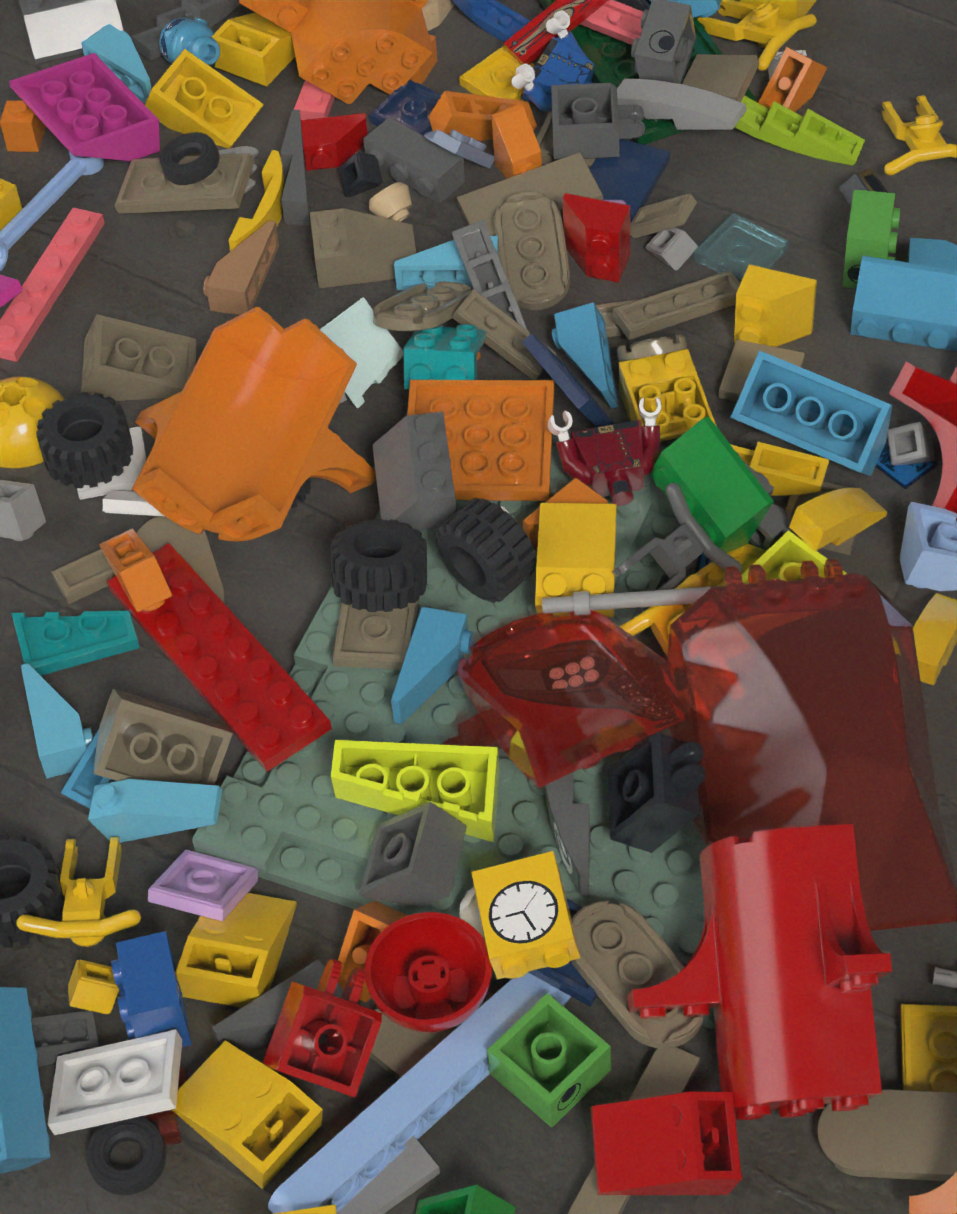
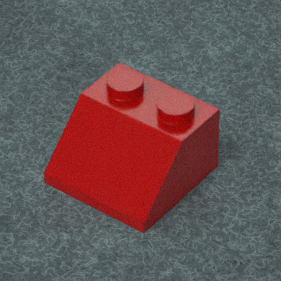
M564 193L563 225L566 250L586 276L619 283L631 255L630 205Z

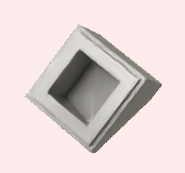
M677 227L659 231L645 247L649 253L676 271L698 248L688 234Z
M917 422L888 429L887 438L891 464L893 466L935 460L930 426L923 422Z

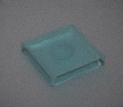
M733 213L694 250V260L718 273L730 270L741 283L749 264L769 269L788 250L789 240Z

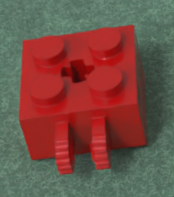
M330 959L321 976L317 990L291 982L262 1064L288 1075L356 1097L382 1023V1013L357 1004L366 979V971L356 967L352 970L341 998L333 996L341 974L342 963L341 961ZM321 1033L328 1035L326 1044L318 1043Z

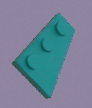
M84 611L80 616H60L59 612H45L44 617H26L25 613H11L24 664L28 663L40 676L140 648L129 611Z

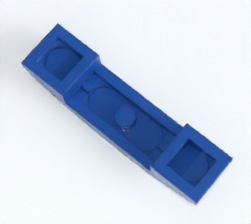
M453 0L460 10L474 23L502 42H506L530 22L527 18L496 0Z

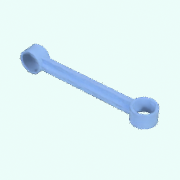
M69 151L70 161L0 231V271L7 262L8 250L82 175H92L99 172L104 166L103 158H82L84 156H75Z

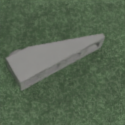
M0 480V537L15 541L27 540L34 535L38 528L46 523L34 484Z

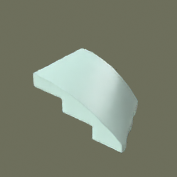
M364 297L320 329L357 363L345 392L354 405L359 408L365 402L362 396L371 384H380L387 376L388 371L402 358L404 352L387 329L380 328L373 323V309Z

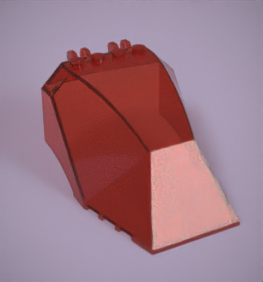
M836 559L826 560L824 564L825 578L819 577L818 567L814 562L803 561L800 567L801 580L793 581L770 579L767 581L766 572L759 564L750 565L748 571L749 584H745L742 581L741 572L736 566L726 567L724 573L725 586L711 587L670 625L663 701L669 707L685 718V720L668 727L672 737L685 742H698V744H702L704 750V758L699 760V763L696 765L700 764V766L705 768L706 777L703 780L704 782H701L698 786L700 815L693 821L705 844L708 846L718 840L732 836H738L739 838L753 836V832L770 829L853 824L860 889L870 931L957 922V881L939 813L913 626L899 607L866 575L857 573L843 575L842 565ZM663 713L664 715H662L663 717H667V715L670 716L669 714ZM672 718L666 719L668 722L674 721Z

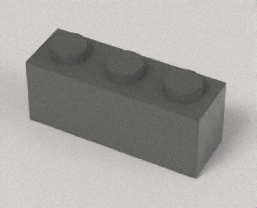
M390 117L363 138L365 153L375 155L380 171L439 204L465 183L463 157L428 140L423 135Z

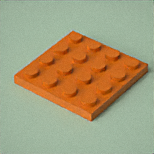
M410 380L407 416L443 411L455 500H472L474 498L481 500L483 498L492 501H548L550 499L553 434L548 429V421L554 413V380Z

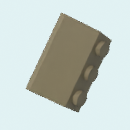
M112 689L99 725L93 773L116 781L138 779L214 785L233 732L221 721Z

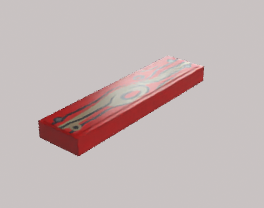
M556 0L504 42L505 49L521 65H529L542 55L553 37L558 38V34H551L546 29L547 21L554 18L555 13L562 10L569 15L570 25L566 30L572 31L609 0Z

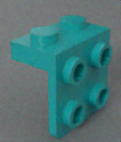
M441 324L434 328L415 331L404 347V389H410V380H477V354L486 340V330L477 329V326L472 324H462L456 328L443 327Z

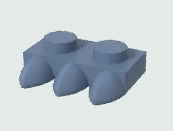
M437 129L424 135L428 140L458 156L489 169L491 168L494 156L484 151L487 145L470 136L468 137L454 129L451 130L450 134Z

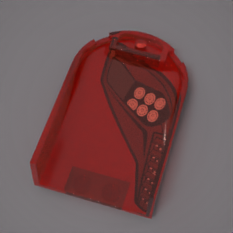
M591 610L590 615H575L574 612H570V616L554 617L553 613L543 614L542 612L516 620L496 629L470 647L472 652L470 658L461 659L458 664V674L463 688L481 718L511 761L538 788L579 769L594 767L602 758L615 752L630 750L637 745L638 741L686 719L668 661L610 619Z

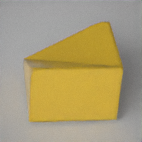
M81 959L77 960L68 984L69 1006L102 1014H110L119 992V985L116 986L112 967Z

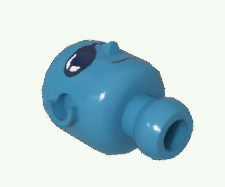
M186 17L173 19L165 25L159 38L160 52L171 65L182 51L186 49L211 66L220 56V46L212 38L214 33L207 26L208 22L197 17L195 20Z

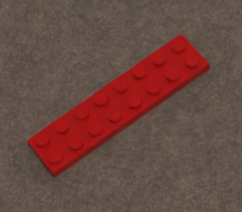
M170 543L153 552L172 594L171 597L165 599V603L159 608L152 611L142 610L137 612L117 577L115 576L107 581L111 593L130 612L131 616L266 772L332 730L328 717Z

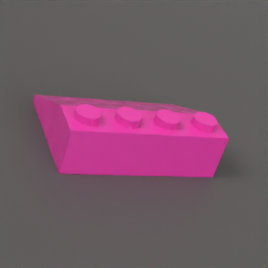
M95 53L9 81L10 87L72 155L131 161L132 159H141L160 151L159 119Z

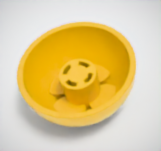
M24 376L10 377L0 381V467L26 468L44 462L36 431H38V420L43 419L42 413L46 409L53 408L52 403L57 400H65L62 394L50 384L36 378Z

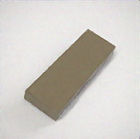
M473 289L454 312L452 318L461 325L472 324L477 326V329L486 330V340L484 343L529 378L536 380L544 368L522 343L531 333Z

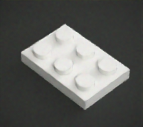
M177 1030L57 1056L47 1124L53 1134H63L176 1109L182 1038Z

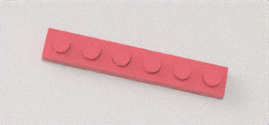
M72 208L22 285L23 290L15 296L0 319V358L14 362L19 360L104 226L103 214Z

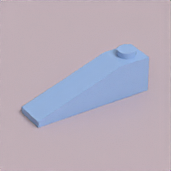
M915 502L910 503L900 553V564L905 584L937 591L957 590L956 513Z

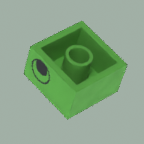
M854 190L847 234L842 287L857 289L862 256L895 260V257H888L889 253H896L898 232H891V229H898L901 208H894L895 193Z
M548 993L487 1049L489 1074L551 1128L611 1071V1046Z

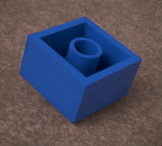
M164 931L116 942L118 959L112 960L111 965L116 986L119 985L121 997H117L122 1022H125L128 1039H136L176 1029L182 1038V1047L192 1045L184 1000L176 975L177 966L167 932Z

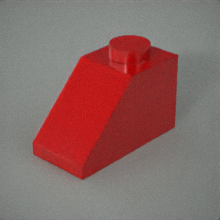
M366 114L301 120L307 171L340 167L364 146L363 138L368 135Z

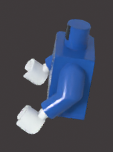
M562 10L555 13L554 18L549 19L546 23L547 31L551 34H558V38H552L533 68L528 64H522L516 68L517 75L512 77V85L515 88L521 89L524 87L522 99L533 102L541 111H552L551 85L592 84L595 65L580 48L572 32L566 30L570 25V17Z

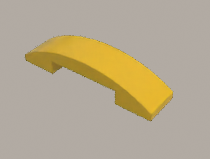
M272 150L262 170L265 194L253 219L239 217L229 238L230 251L268 221L276 222V227L280 223L283 215L281 199L285 181L279 151Z

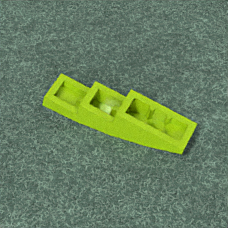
M746 96L743 97L741 103L745 104L747 110L737 122L735 128L765 142L813 158L852 166L856 163L865 141L863 138L810 109H807L802 117L775 101L768 109Z

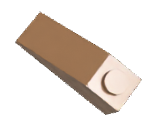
M268 221L216 263L211 276L206 277L203 287L204 295L208 296L210 311L241 315L253 308L279 248L276 222Z

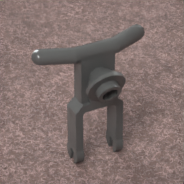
M672 482L666 487V493L680 526L665 539L653 538L612 571L618 578L646 554L650 553L669 577V580L657 590L673 589L686 577L685 567L702 553L732 576H737L742 572V565L714 544L691 514L681 487L677 483ZM640 607V608H641L642 611L644 612L645 610H647V609L650 608V607Z

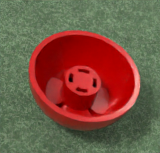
M439 912L416 913L390 924L373 941L367 953L364 966L368 992L383 1015L405 1029L426 1033L444 1031L468 1019L483 1002L492 976V965L489 960L487 945L481 934L466 921L453 915Z

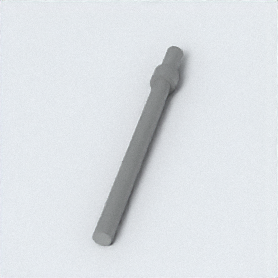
M780 582L590 595V591L573 592V596L542 598L543 614L574 612L575 615H590L591 610L781 598Z

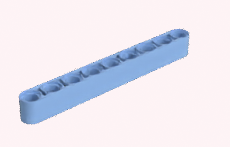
M530 973L511 979L282 1183L271 1196L268 1209L274 1214L336 1204L337 1212L340 1211L406 1148L404 1144L413 1135L418 1140L489 1075L487 1049L548 993L564 1006L571 996Z

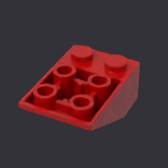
M684 1092L591 1107L597 1195H728L742 1180L733 1092Z

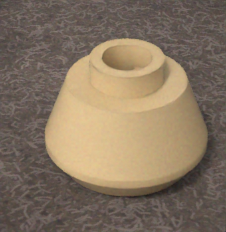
M396 182L386 187L369 200V210L378 217L401 222L410 215L408 209L412 207L409 187L402 182Z

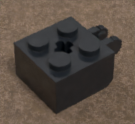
M656 733L651 736L647 735L607 770L610 840L652 853L700 815L698 786L701 782H704L703 780H705L706 775L705 768L700 766V764H696L704 758L702 744H698V742H685L662 733Z

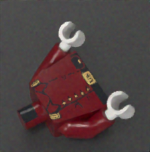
M656 397L657 409L652 413L644 410V398L640 401L639 413L645 419L644 426H641L640 420L571 431V438H569L568 429L572 426L573 422L570 413L567 411L563 412V420L566 425L563 428L555 424L554 416L551 415L548 421V429L552 434L558 436L559 441L556 442L564 472L572 479L577 478L600 496L610 495L612 503L617 504V506L631 503L634 498L632 491H638L644 487V476L651 473L661 453L660 425H656V418L661 411V401L658 397Z

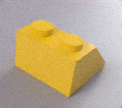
M749 264L736 293L734 342L742 340L777 347L810 335L813 331L817 280Z

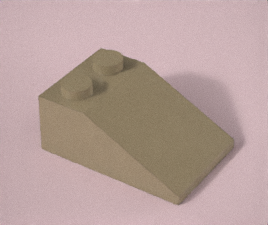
M345 208L310 212L319 288L396 279L394 262L416 254L412 224Z
M96 314L84 339L81 393L88 392L89 395L99 393L103 394L104 399L111 397L115 401L169 398L183 390L196 365V339Z

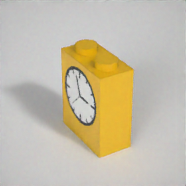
M554 851L471 872L489 960L497 980L502 978H519L526 975L529 971L545 967L558 968L572 960L580 959L562 876Z

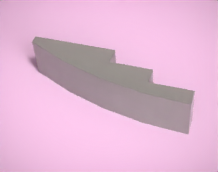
M624 79L617 88L618 105L641 106L645 119H673L677 130H733L747 110L744 103L684 84L648 79Z

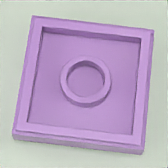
M184 850L148 889V902L223 922L258 882V869L198 852Z

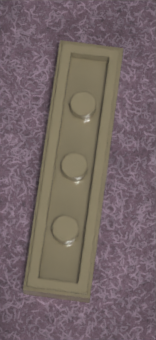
M729 270L613 308L612 318L625 336L631 340L736 305V293L740 282Z

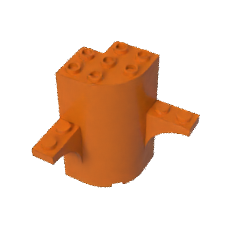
M239 0L240 4L291 32L299 77L347 104H352L369 83L391 95L400 86H404L433 53L422 8L429 0Z
M255 307L214 328L183 390L140 411L135 423L155 439V443L132 490L165 517L194 533L201 535L203 530L219 533V540L247 541L281 528L296 494L308 478H322L332 481L350 493L374 484L376 480L375 469L328 428L357 363L310 320L303 319L283 329L260 307Z

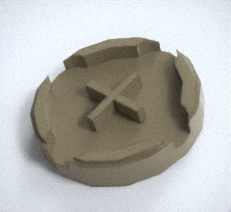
M677 334V342H673L671 337L667 338L666 336L633 342L628 351H626L625 345L617 346L618 361L688 348L686 335Z

